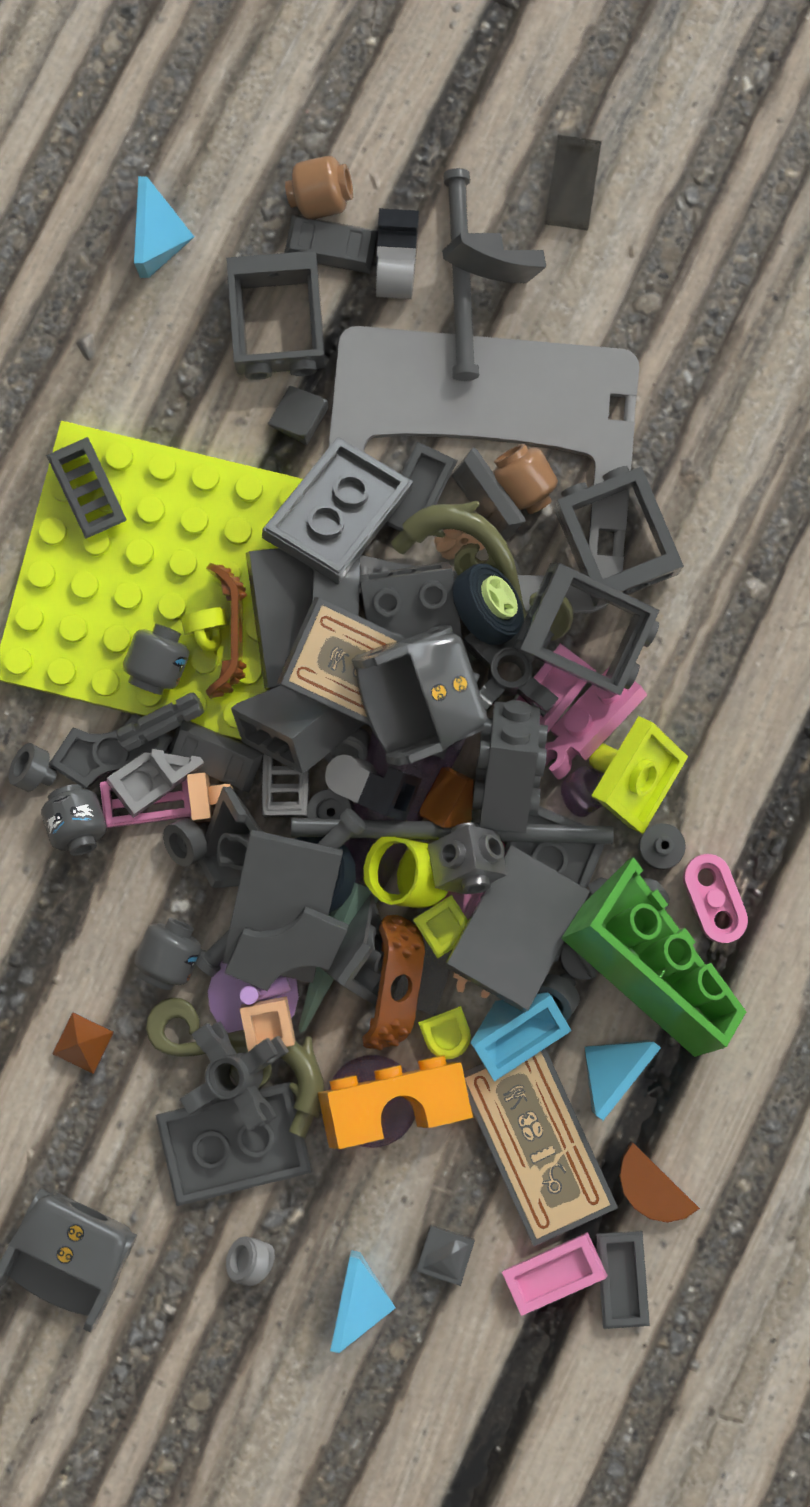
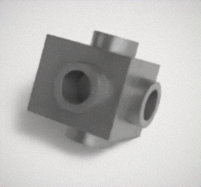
M463 823L453 827L452 833L428 844L435 888L466 895L476 894L488 890L490 883L507 876L504 846L497 831L481 828L477 823Z

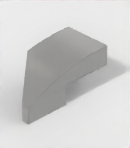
M152 749L151 753L144 752L107 777L106 782L134 818L185 781L188 774H194L204 765V761L201 757L197 756L189 758L166 754L162 750Z

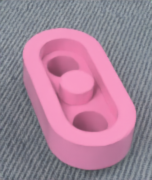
M702 854L690 860L683 872V883L702 932L707 938L717 943L736 941L744 934L748 924V917L727 863L722 858L713 854ZM702 869H708L713 874V882L709 886H703L698 881V873ZM720 911L728 914L730 918V923L725 929L718 928L714 922L715 915Z

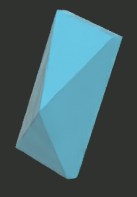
M138 176L134 264L140 278H149L190 242L194 235L149 178Z
M544 992L536 995L529 1010L525 1013L503 1000L495 1001L470 1043L491 1078L496 1081L572 1030L550 993Z
M643 1040L585 1047L591 1109L597 1117L604 1121L660 1050V1046L653 1041Z
M351 1250L330 1349V1351L336 1353L343 1351L396 1308L363 1255L358 1251Z

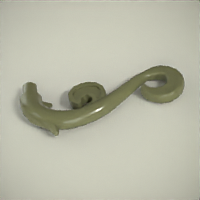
M478 501L455 505H432L419 510L403 523V530L391 541L393 548L403 555L416 542L422 543L428 536L444 537L445 533L442 530L445 529L463 531L481 542L489 558L487 560H479L476 557L480 549L479 544L470 543L463 545L455 554L454 569L459 576L476 564H489L498 569L516 590L523 606L525 620L527 614L523 604L513 555L498 530L482 515L474 512L480 506ZM537 592L533 593L530 596V605L532 604ZM566 596L550 628V631L554 634L551 641L563 637L571 628L574 613L573 607Z
M168 998L160 1001L152 1008L147 1017L146 1031L149 1041L155 1049L164 1054L177 1057L206 1054L196 1041L177 1044L171 1042L165 1035L166 1025L173 1018L185 1020L189 1026L190 1035L200 1028L198 1014L191 1003L182 998ZM244 1030L227 1033L236 1053H248ZM310 1036L305 1037L302 1046L298 1042H295L293 1046H288L289 1052L281 1057L294 1071L298 1083H291L289 1086L296 1096L293 1108L297 1112L288 1132L302 1138H306L314 1117L319 1118L321 1107L318 1092L324 1091V1080L313 1051L312 1038ZM271 1064L263 1069V1079L257 1089L268 1084L272 1076ZM232 1065L229 1071L230 1076L238 1084L240 1079L239 1072Z

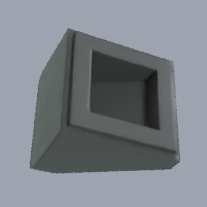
M289 385L268 425L307 446L328 410V402L318 395Z

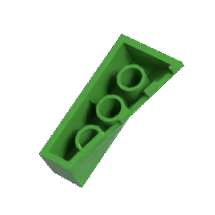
M635 858L628 859L583 903L561 939L694 1057L727 1048L747 1011L711 963L706 965L693 946L696 941L687 929L683 928L680 930L667 913L665 907L668 903L657 889L651 891L640 876L643 869Z

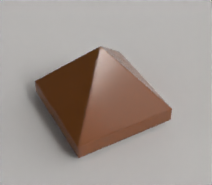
M72 1012L52 1054L94 1074L114 1031Z

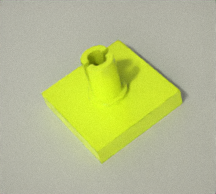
M638 716L619 750L602 743L590 756L589 764L594 769L604 773L591 796L629 828L643 834L688 756L653 722Z

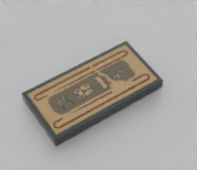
M314 597L277 684L371 727L360 697L356 668H354L351 659L385 644L405 640V638L320 597ZM473 672L474 677H475V680H476V683H477L478 678H479L480 675L477 674V673H475V672ZM448 748L432 756L444 759Z
M546 1048L496 1081L491 1078L483 1063L463 1071L470 1106L533 1246L618 1208Z

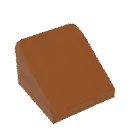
M442 767L421 806L419 815L442 828L471 823L473 779L449 767Z

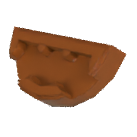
M632 1141L630 1142L621 1157L619 1176L622 1192L636 1211L651 1220L668 1223L686 1219L700 1209Z

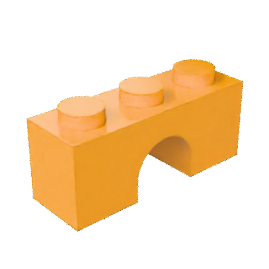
M445 1055L419 1060V1069L403 1073L401 1065L375 1070V1079L358 1083L357 1075L329 1081L331 1089L318 1092L329 1148L343 1149L384 1139L381 1126L382 1110L391 1099L397 1096L404 1098L412 1106L417 1127L432 1128L473 1118L462 1063H446Z

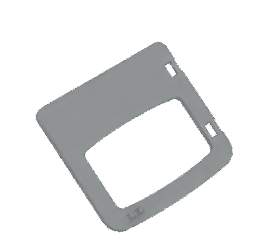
M352 326L346 329L340 336L329 447L337 437L365 452L368 441L378 437L420 436L481 439L551 448L588 456L594 463L593 485L603 482L602 476L616 468L628 466L629 471H631L639 361L635 354L629 350L473 336L474 364L479 366V377L474 380L459 381L453 379L452 368L457 365L455 334ZM610 396L625 398L623 421L608 419ZM629 489L594 502L591 505L588 545L602 579L623 571ZM599 531L614 532L612 556L597 555ZM362 554L360 556V575L416 567L414 565L368 557ZM453 571L454 581L458 577L456 571ZM518 575L526 613H528L531 607L529 604L530 596L538 591L544 576ZM571 585L565 595L573 607V613H593L609 605L607 603L595 608L590 594Z

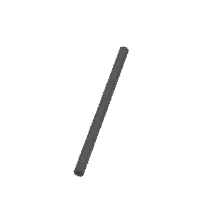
M291 818V837H325L341 819ZM363 820L367 828L360 835L353 834L350 838L379 839L381 837H398L415 840H438L452 833L453 827L442 828L430 821ZM527 824L526 833L489 829L499 832L501 842L612 844L614 838L613 826Z

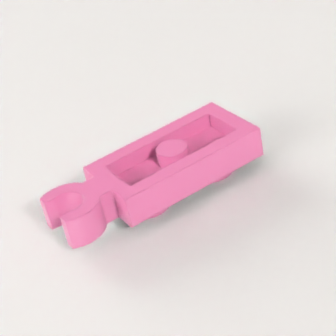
M608 669L602 674L603 676H606ZM634 681L628 690L624 688L622 694L617 695L592 685L551 728L550 731L556 739L553 742L546 743L547 756L545 766L552 759L557 758L549 767V770L558 780L569 773L572 767V759L576 755H579L586 761L647 696L642 686Z

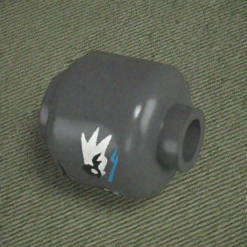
M66 785L52 791L48 795V801L45 802L41 809L42 819L52 847L60 851H69L73 856L93 851L97 847L96 842L107 831L106 821L96 793L83 789L81 785Z

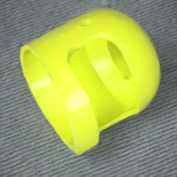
M398 837L379 838L371 846L363 868L364 882L372 894L381 902L413 908L434 906L443 900L448 891L435 888L428 844L430 843ZM404 843L409 849L405 851L401 858L397 871V884L400 894L387 893L378 883L380 860L390 846Z

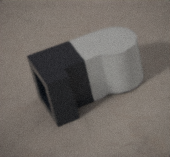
M379 208L376 297L412 299L419 235V210Z
M345 754L332 759L325 773L326 783L334 793L384 816L404 822L422 781V778L390 766L386 775L383 776L377 773L374 766L368 761Z

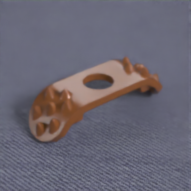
M209 563L206 568L207 571L221 581L223 595H226L227 601H231V659L222 661L219 679L206 690V694L212 699L222 697L224 693L233 692L232 686L238 684L239 680L246 676L243 673V669L247 665L243 662L242 599L247 596V593H245L246 588L243 587L240 578L235 577L231 573L230 568Z
M398 915L385 916L379 925V931L383 940L381 951L384 952L375 1016L370 1020L369 1031L362 1037L363 1046L368 1049L382 1050L385 1047H397L400 1042L408 1037L414 1026L425 957V945L422 934L417 926L410 920ZM399 975H405L408 980L407 993L403 998L395 1001L390 992L392 982Z

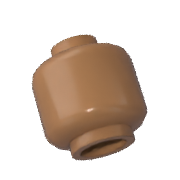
M328 155L298 162L293 167L292 180L285 182L286 195L290 207H298L300 213L307 219H318L340 214L346 209L347 201L353 199V185L349 169L346 164L340 165L333 156Z
M520 444L495 459L494 463L497 467L493 470L496 480L519 510L526 509L528 514H533L552 502L549 494L556 488L558 480L539 448H527L525 444Z

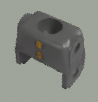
M450 625L431 629L402 641L385 644L351 659L354 668H356L359 693L366 716L376 738L387 753L385 758L388 764L400 766L414 763L441 752L457 741L484 730L487 713L463 641L457 634L453 633Z
M41 1188L35 1195L17 1233L9 1243L0 1261V1287L5 1284L10 1276L20 1286L44 1301L62 1309L88 1316L83 1329L91 1333L97 1326L116 1288L120 1273L133 1248L137 1234L132 1233L126 1225L61 1193L48 1192Z

